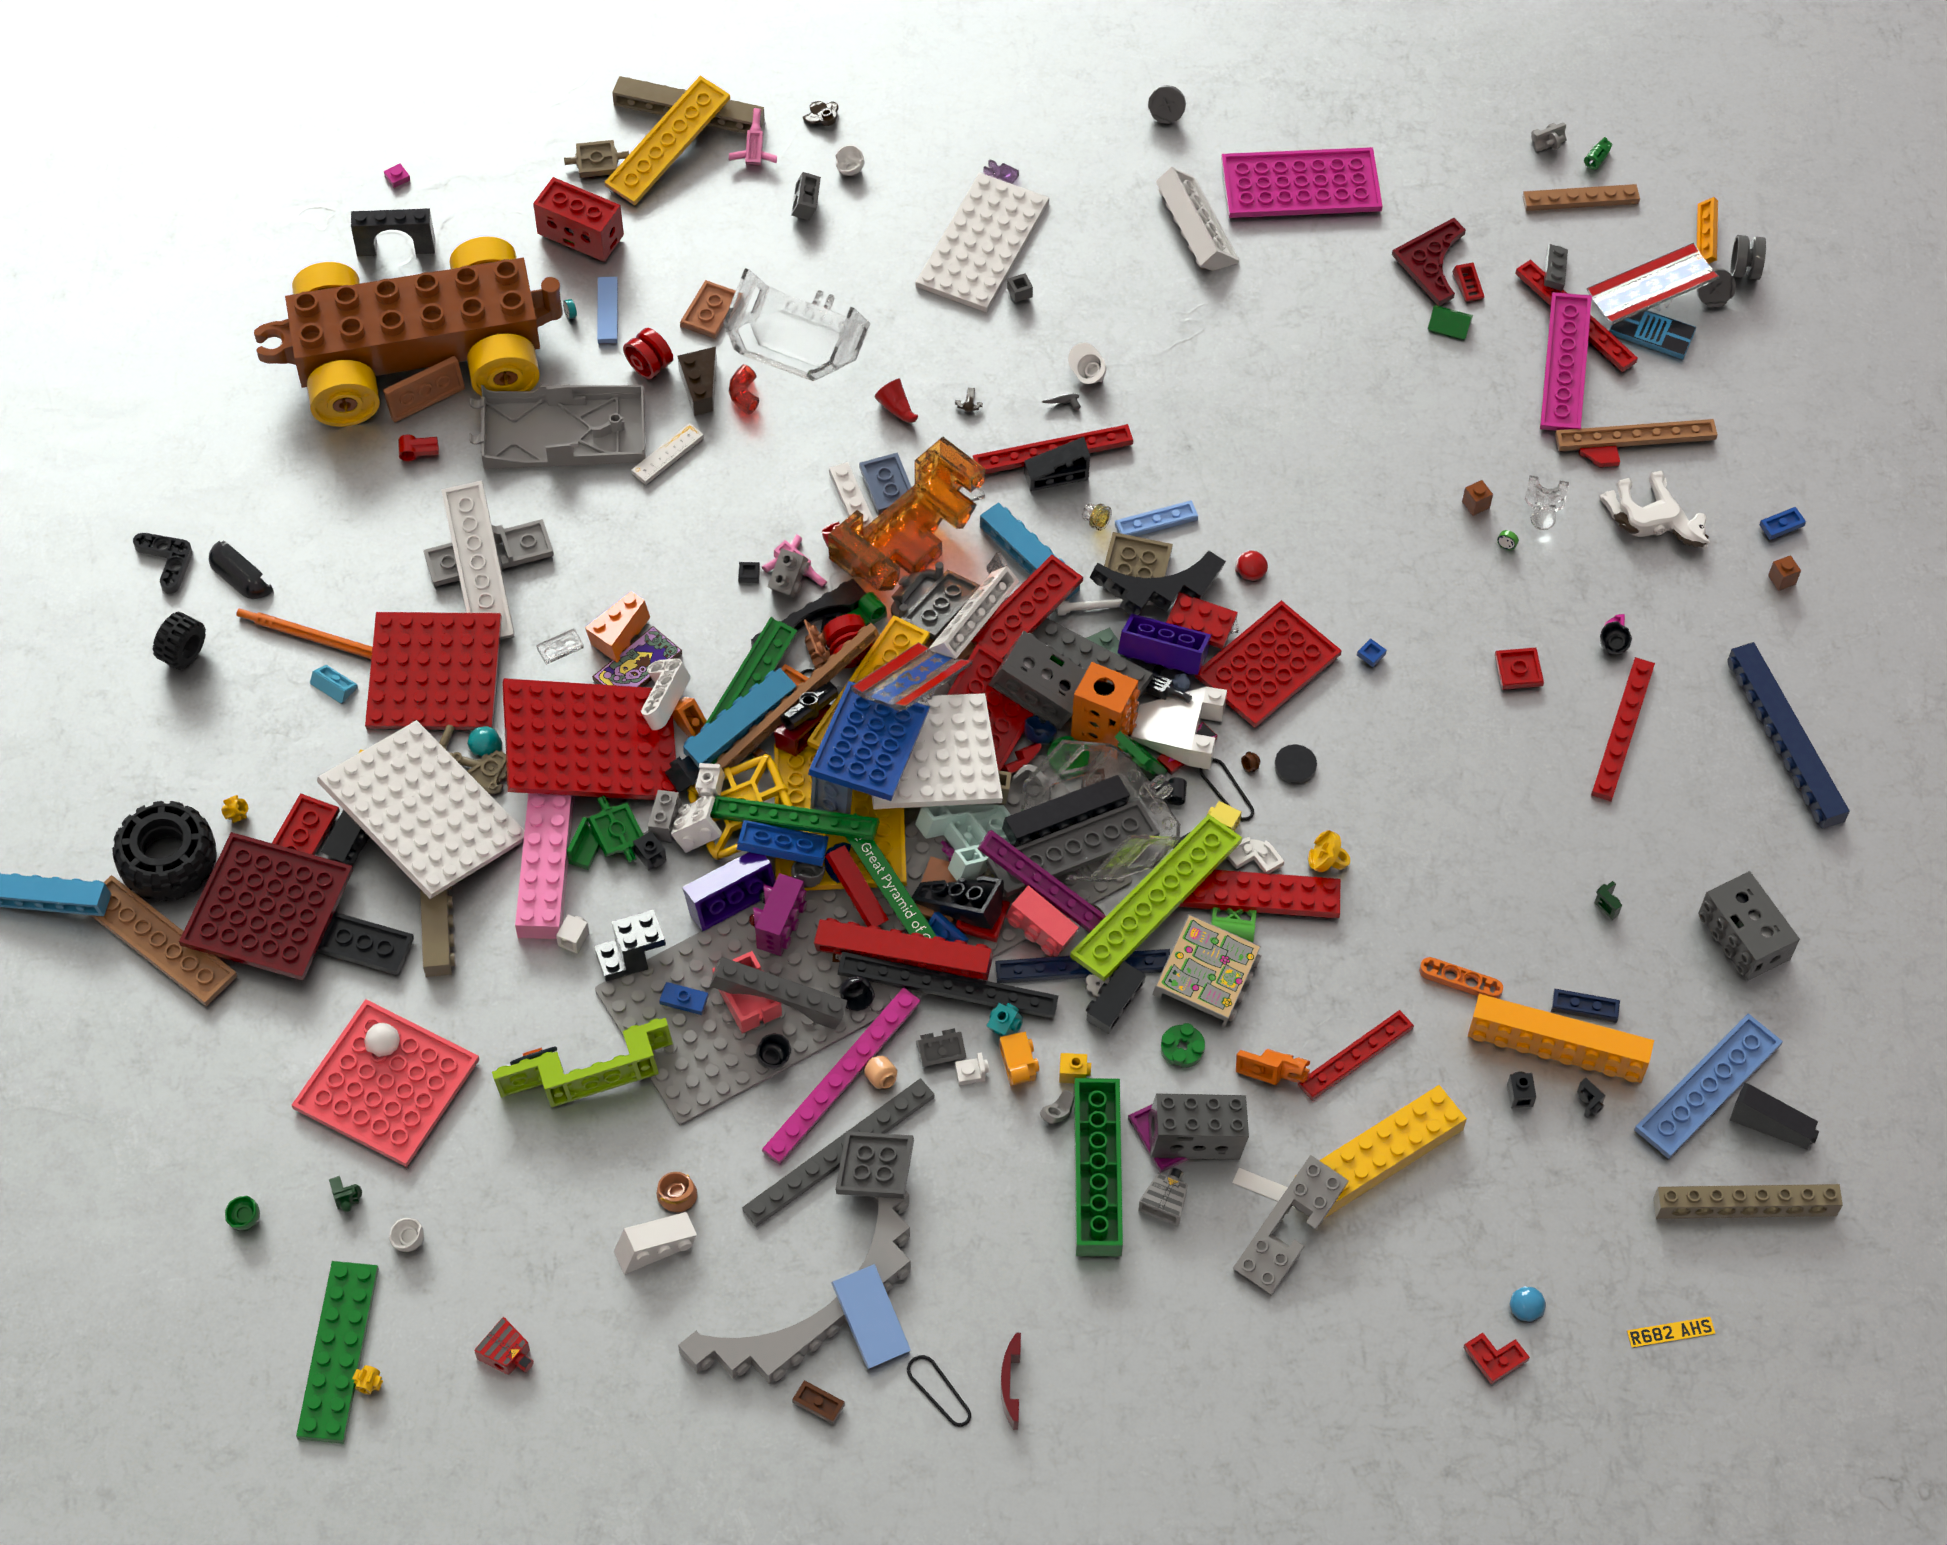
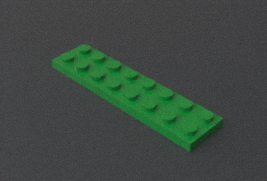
M340 1261L331 1262L296 1434L297 1439L341 1444L345 1442L356 1386L352 1378L356 1369H359L379 1270L378 1265Z

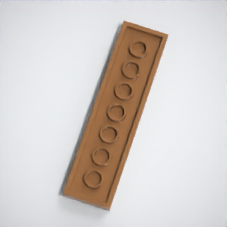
M111 875L103 882L111 892L105 915L90 916L203 1005L207 1006L237 977V973L215 955L180 946L179 940L183 930Z

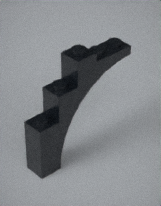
M1208 551L1197 563L1188 569L1160 578L1128 576L1097 563L1090 579L1096 585L1110 591L1113 596L1121 598L1122 603L1120 607L1126 613L1139 615L1149 600L1156 607L1168 611L1178 597L1179 592L1192 598L1202 599L1221 572L1226 561Z

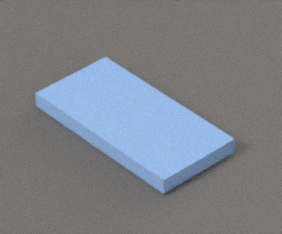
M875 1264L831 1282L867 1369L911 1351Z

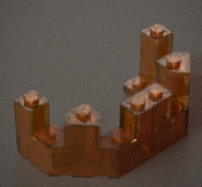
M941 437L915 460V485L864 529L863 514L856 510L828 534L829 559L850 576L861 577L877 591L893 590L900 579V567L909 574L926 570L933 560L940 558L942 555V541L933 533L936 532L943 519L956 529L964 528L977 504L960 492V489L964 487L971 493L976 488H980L985 482V468L945 437Z

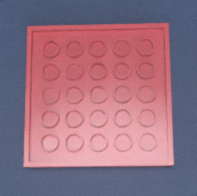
M365 999L294 1100L292 1108L408 1167L480 1059L478 1055ZM387 1023L398 1031L400 1042L397 1050L391 1055L378 1057L366 1050L364 1040L367 1031L373 1025Z

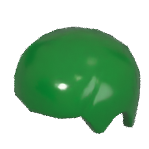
M249 1196L234 1198L225 1209L226 1222L236 1230L250 1229L257 1223L260 1217V1209L257 1202Z

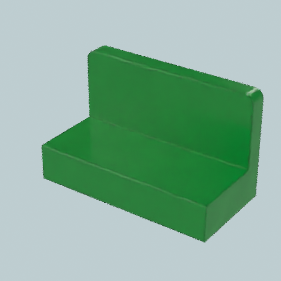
M1435 305L1432 310L1428 330L1465 339L1473 315Z
M583 817L567 849V857L570 865L589 870L600 848V844L591 826L588 824V818Z

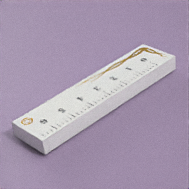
M689 423L631 470L632 474L643 484L647 485L703 440L704 434Z

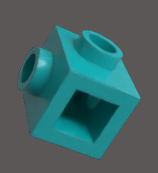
M999 1003L991 1011L990 1020L986 1026L1000 1036L1015 1034V1032L1017 1033L1021 1029L1023 1017L1018 1013L1019 1009L1012 1004L1007 1003L1005 1006Z

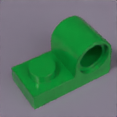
M869 592L859 600L858 608L848 614L860 615L865 625L868 626L870 623L875 624L885 618L887 611L886 606L875 593Z

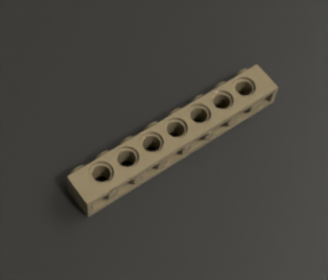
M1840 1184L1658 1187L1653 1197L1656 1219L1837 1216L1843 1206Z

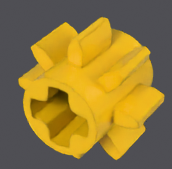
M238 795L223 800L225 805L222 806L221 810L225 819H231L232 823H236L247 818L246 813L249 808L245 799H238Z
M365 1365L362 1370L356 1369L352 1378L356 1384L355 1389L367 1395H371L374 1390L379 1391L383 1383L382 1377L379 1376L381 1372L369 1365Z

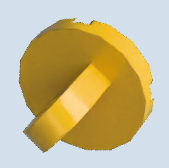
M1326 830L1315 839L1314 844L1316 845L1314 849L1311 848L1308 856L1309 866L1317 872H1324L1332 866L1338 870H1343L1350 864V856L1341 848V838L1336 832Z

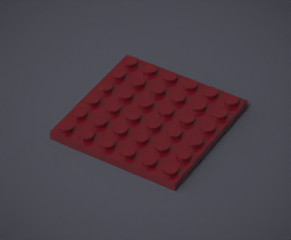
M231 832L182 933L179 944L183 947L304 980L351 877L353 867L348 864Z

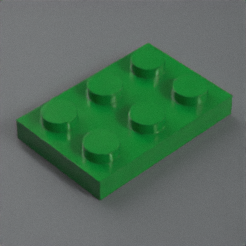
M1121 731L1115 736L1119 741L1117 746L1133 757L1132 760L1138 766L1144 768L1147 772L1149 771L1152 775L1157 773L1163 777L1168 772L1140 743Z

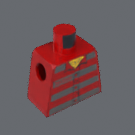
M504 1317L500 1319L474 1350L479 1361L508 1375L516 1367L526 1373L534 1364V1361L526 1356L530 1351L527 1340Z

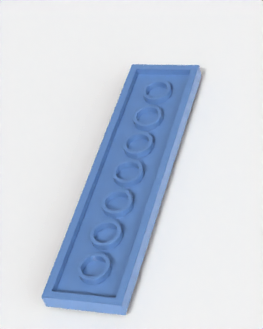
M1748 1013L1636 1125L1634 1131L1670 1159L1782 1045L1783 1041Z

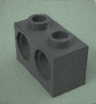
M802 172L795 185L791 216L810 221L817 209L821 177Z

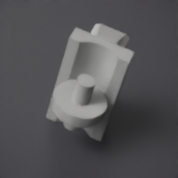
M1563 122L1557 125L1551 123L1544 130H1533L1531 132V140L1534 142V150L1539 152L1550 147L1553 149L1560 148L1561 143L1567 141L1565 135L1566 124Z

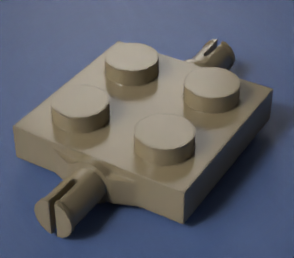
M614 140L576 143L575 156L564 157L565 166L576 164L579 169L580 178L611 175L617 169L618 160L626 159L629 155V150L617 152Z

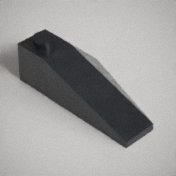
M980 876L977 877V880L968 881L965 878H959L958 882L946 883L945 880L920 882L911 898L916 904L959 921L992 930L1002 913L1004 881L1002 879Z

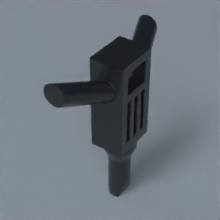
M1159 664L1151 672L1153 673V679L1138 697L1139 699L1147 692L1163 700H1166L1168 697H1175L1189 703L1192 699L1191 695L1177 690L1172 680L1160 676L1164 668Z

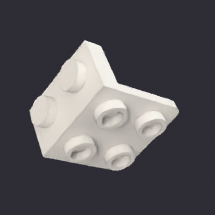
M713 794L707 797L702 796L696 802L689 805L685 804L678 810L671 835L685 853L721 837L722 831L710 817L715 801Z

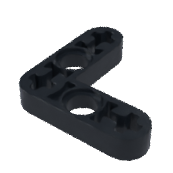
M138 533L135 535L133 544L137 552L168 558L160 577V585L162 591L167 594L177 592L193 551L190 542L184 539L150 533ZM162 543L168 544L166 549L160 550L157 548ZM175 563L182 565L177 570L171 569V566Z

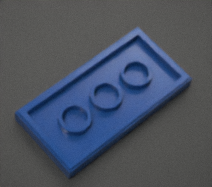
M744 820L737 850L823 866L829 837Z

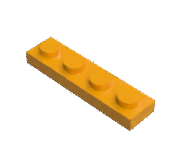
M1715 197L1698 203L1697 208L1698 251L1696 252V260L1703 258L1707 264L1717 261L1718 200Z

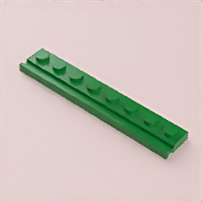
M773 617L769 618L705 724L714 722L721 711L730 709L737 698L746 696L753 685L762 683L769 672L775 671L797 635L796 629L775 620ZM717 757V758H716L714 761H712L710 764H715V763L717 762V759H718L719 757Z

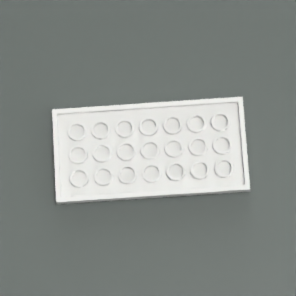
M979 172L917 278L915 287L987 312L1047 207L1049 197Z

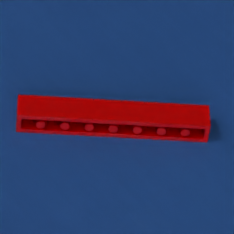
M833 918L819 920L814 941L816 951L838 955H842V952L987 981L993 959L992 949L984 944L968 945L961 940L951 942L938 936L928 938L920 933H912L910 935L897 929L887 931L874 925L864 927L856 922L841 923Z

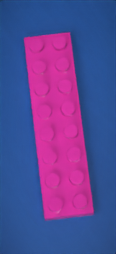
M1552 292L1540 429L1542 430L1581 429L1592 295Z

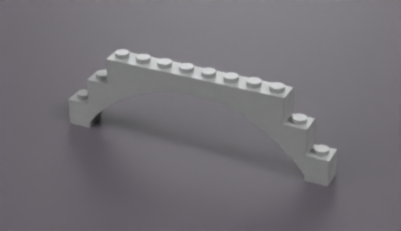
M905 1191L904 1199L874 1197L878 1202L876 1229L870 1249L859 1268L861 1270L875 1264L886 1292L890 1291L893 1286L892 1284L897 1280L905 1279L911 1270V1260L898 1248V1246L902 1247L910 1238V1227L898 1215L903 1213L909 1206V1193ZM836 1297L831 1303L811 1317L793 1326L768 1334L742 1338H720L700 1335L696 1330L678 1345L679 1353L696 1373L702 1369L707 1370L716 1359L733 1379L737 1375L745 1374L749 1370L750 1365H752L770 1384L774 1380H780L786 1374V1370L792 1365L795 1367L800 1364L808 1352L816 1351L821 1346L822 1341L828 1336L831 1338L837 1334L840 1327L847 1322V1319Z

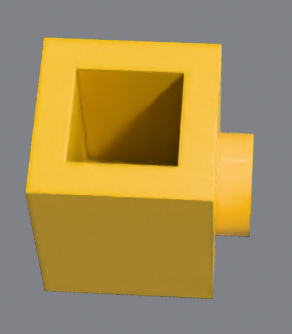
M1061 1053L1059 1083L1074 1084L1075 1078L1091 1076V1063H1087V1054Z

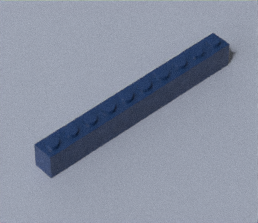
M1752 642L1732 648L1727 659L1728 666L1736 674L1738 684L1745 690L1748 702L1754 706L1757 718L1765 726L1766 734L1773 740L1776 752L1782 756L1785 768L1790 771L1795 786L1803 794L1804 802L1810 806L1814 820L1820 824L1822 829L1845 822L1850 810L1756 644Z

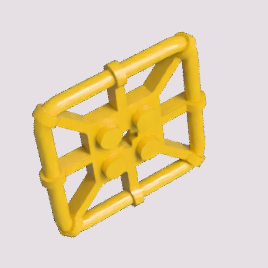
M764 754L732 768H724V780L728 778L731 788L721 792L720 796L763 802L778 795L783 805L793 806L788 795V787L783 783L771 755ZM757 766L749 781L736 785L734 775ZM768 767L775 787L760 793L757 784ZM696 783L690 785L687 789L690 804L696 802L699 796L695 788ZM712 818L714 822L720 820L717 818ZM724 820L726 827L717 844L715 845L714 840L706 843L713 859L720 860L741 851L737 850V844L726 849L724 847L732 832L742 828L743 822Z

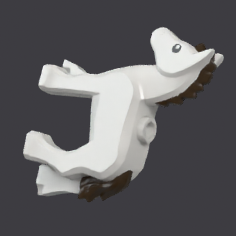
M1663 471L1650 474L1648 480L1656 502L1645 507H1640L1632 500L1630 495L1632 481L1630 478L1619 480L1616 484L1620 503L1616 499L1615 490L1606 491L1599 496L1602 503L1610 511L1612 518L1619 524V527L1634 536L1662 535L1666 531H1672L1684 545H1692L1694 548H1708L1707 544L1710 541L1708 540L1709 536L1705 532L1706 515L1698 513L1692 520H1688L1680 505L1666 489L1667 481L1664 478Z

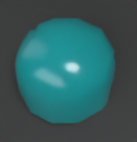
M488 726L475 728L469 735L467 742L469 749L475 756L490 755L496 750L500 752L503 743L496 730Z

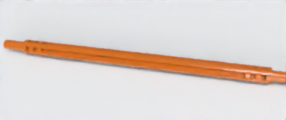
M240 608L237 610L236 616L254 621L257 625L362 657L372 658V646L261 612L253 613Z

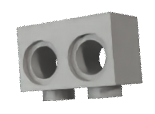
M657 791L648 829L660 841H673L671 832L678 815V810L682 806L679 792Z

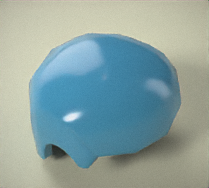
M1525 1286L1517 1289L1512 1294L1509 1303L1513 1315L1519 1320L1533 1322L1545 1313L1546 1302L1543 1294L1534 1287Z

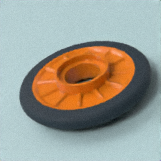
M554 1046L544 1050L541 1047L523 1053V1057L512 1060L510 1065L518 1064L524 1059L540 1057L546 1052L553 1053L557 1051V1047Z

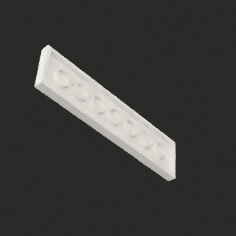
M481 480L441 489L466 612L501 613L500 640L515 637L483 482Z

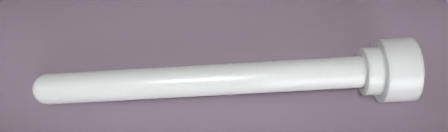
M1122 599L1072 603L1064 600L1056 608L1057 616H1064L1066 613L1076 610L1119 608ZM1149 600V602L1147 603V605H1153V604H1154V603L1151 602L1150 600Z

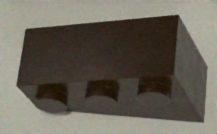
M716 347L678 355L679 373L694 416L713 412L717 366Z

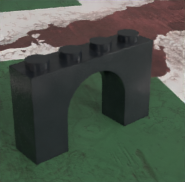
M430 208L351 211V231L357 257L377 256L376 236L387 230H398L408 234L413 240L415 254H435V233Z

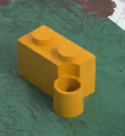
M1026 1031L1000 1037L999 1048L1010 1086L1036 1081V1072L1040 1071L1037 1058L1033 1059L1032 1052H1034L1032 1039L1027 1038Z

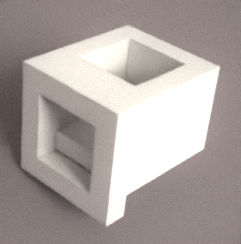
M700 763L695 786L698 795L707 797L713 794L714 797L720 796L725 778L721 765Z

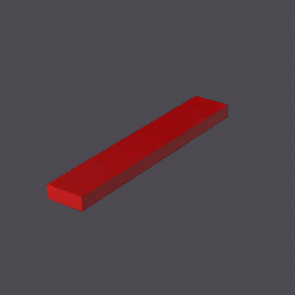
M1398 1010L1312 1071L1305 1082H1298V1086L1313 1101L1410 1032L1414 1025L1401 1010Z

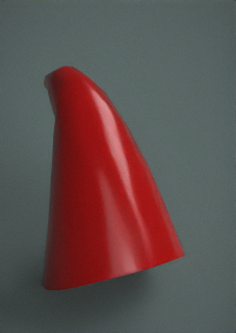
M900 378L887 383L876 392L875 399L890 413L905 422H916L918 415L911 411Z

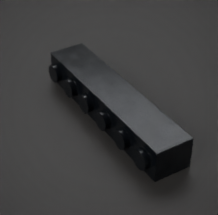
M1119 775L1005 817L1002 830L1010 844L1018 847L1127 805L1130 794Z

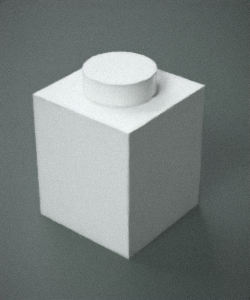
M568 914L556 935L558 946L578 954L589 934L588 922L580 916L574 917Z

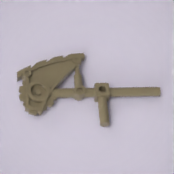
M452 725L446 726L439 742L446 751V747L455 729ZM496 750L490 755H483L478 760L464 757L459 752H448L460 765L471 767L467 772L489 794L501 792L504 786L503 784H497L507 776L506 754L504 752Z

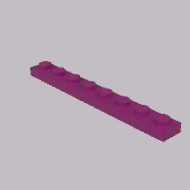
M988 831L977 848L1026 886L1029 885L1045 900L1089 933L1106 917L1102 912L994 831Z

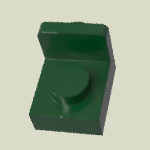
M1614 881L1608 885L1603 884L1598 888L1594 902L1611 920L1619 916L1622 908L1620 900L1615 895H1612L1616 886Z

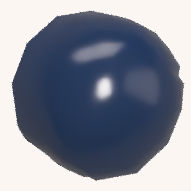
M1031 716L1025 720L1024 731L1028 741L1034 744L1040 743L1045 745L1051 743L1056 737V727L1051 725L1049 720L1041 723L1038 716Z

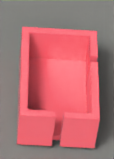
M1029 885L1012 903L1006 915L1011 926L1023 929L1024 935L1028 940L1039 944L1046 955L1053 957L1059 956L1071 942L1079 928Z
M753 951L733 959V961L761 970V966ZM719 990L742 1034L760 1026V1021H763L765 1024L782 1016L780 1002L754 995L730 994Z

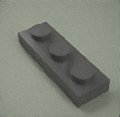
M1549 244L1546 255L1544 286L1560 291L1563 290L1566 279L1568 249Z

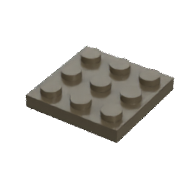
M1113 532L1104 566L1128 576L1141 578L1166 576L1173 544Z

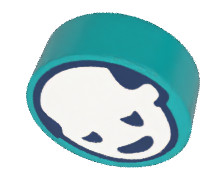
M572 299L564 300L563 308L567 319L576 318L577 310Z

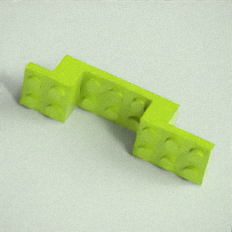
M656 1018L647 1024L633 1025L627 1030L622 1031L629 1055H619L610 1061L596 1062L590 1067L574 1069L568 1074L564 1073L557 1051L553 1053L546 1052L534 1059H524L518 1064L511 1066H501L497 1070L492 1071L499 1094L502 1098L543 1085L552 1108L658 1075L659 1072L652 1051L673 1045L666 1018Z

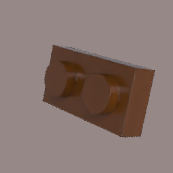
M805 1380L792 1399V1403L831 1424H834L845 1406V1401Z

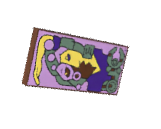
M652 626L635 640L628 649L623 650L618 663L611 660L592 676L593 681L601 685L644 687L652 680L647 671L650 664L658 660L676 659L682 655V650Z

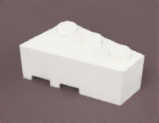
M687 1212L624 1228L614 1253L625 1275L677 1252L688 1250L692 1247L697 1234Z

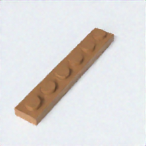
M1637 184L1523 191L1522 196L1526 211L1639 204L1640 202Z

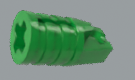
M1606 137L1601 139L1584 158L1585 165L1592 170L1598 169L1608 156L1613 144Z

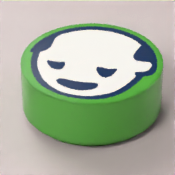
M1504 530L1499 534L1497 542L1503 549L1514 550L1519 539L1514 532Z

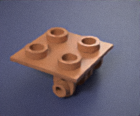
M805 619L804 622L809 633L805 637V644L816 670L826 664L830 653L826 647L823 633H819L817 627L814 624L811 625Z

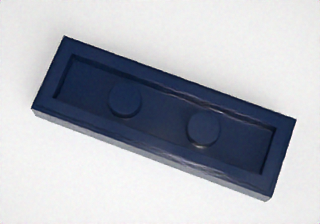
M1554 988L1551 1011L1617 1023L1620 1000Z

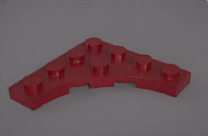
M1455 218L1392 250V256L1438 306L1448 302L1455 296V292L1449 286L1445 275H1443V260L1448 249L1454 242L1464 236L1466 229Z

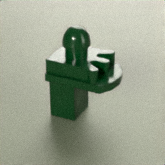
M340 1176L329 1179L337 1209H342L344 1212L351 1211L352 1205L358 1204V1199L362 1196L361 1187L354 1184L343 1188Z

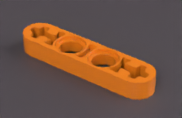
M1433 957L1423 959L1420 964L1419 972L1425 979L1475 996L1482 994L1499 999L1502 995L1503 984L1495 978ZM1429 965L1433 966L1431 971H1427ZM1441 968V975H1438L1439 969ZM1452 971L1457 977L1450 980L1446 978L1445 973ZM1469 978L1475 979L1478 985L1470 987L1466 984V980ZM1482 983H1485L1483 990H1481ZM1491 987L1496 988L1494 993L1490 992Z

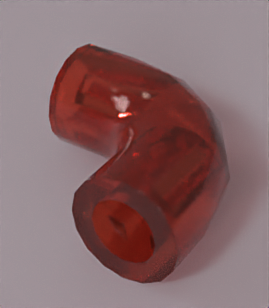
M742 364L731 377L728 392L732 402L740 410L750 415L759 405V397L748 390V387L757 376L751 367Z

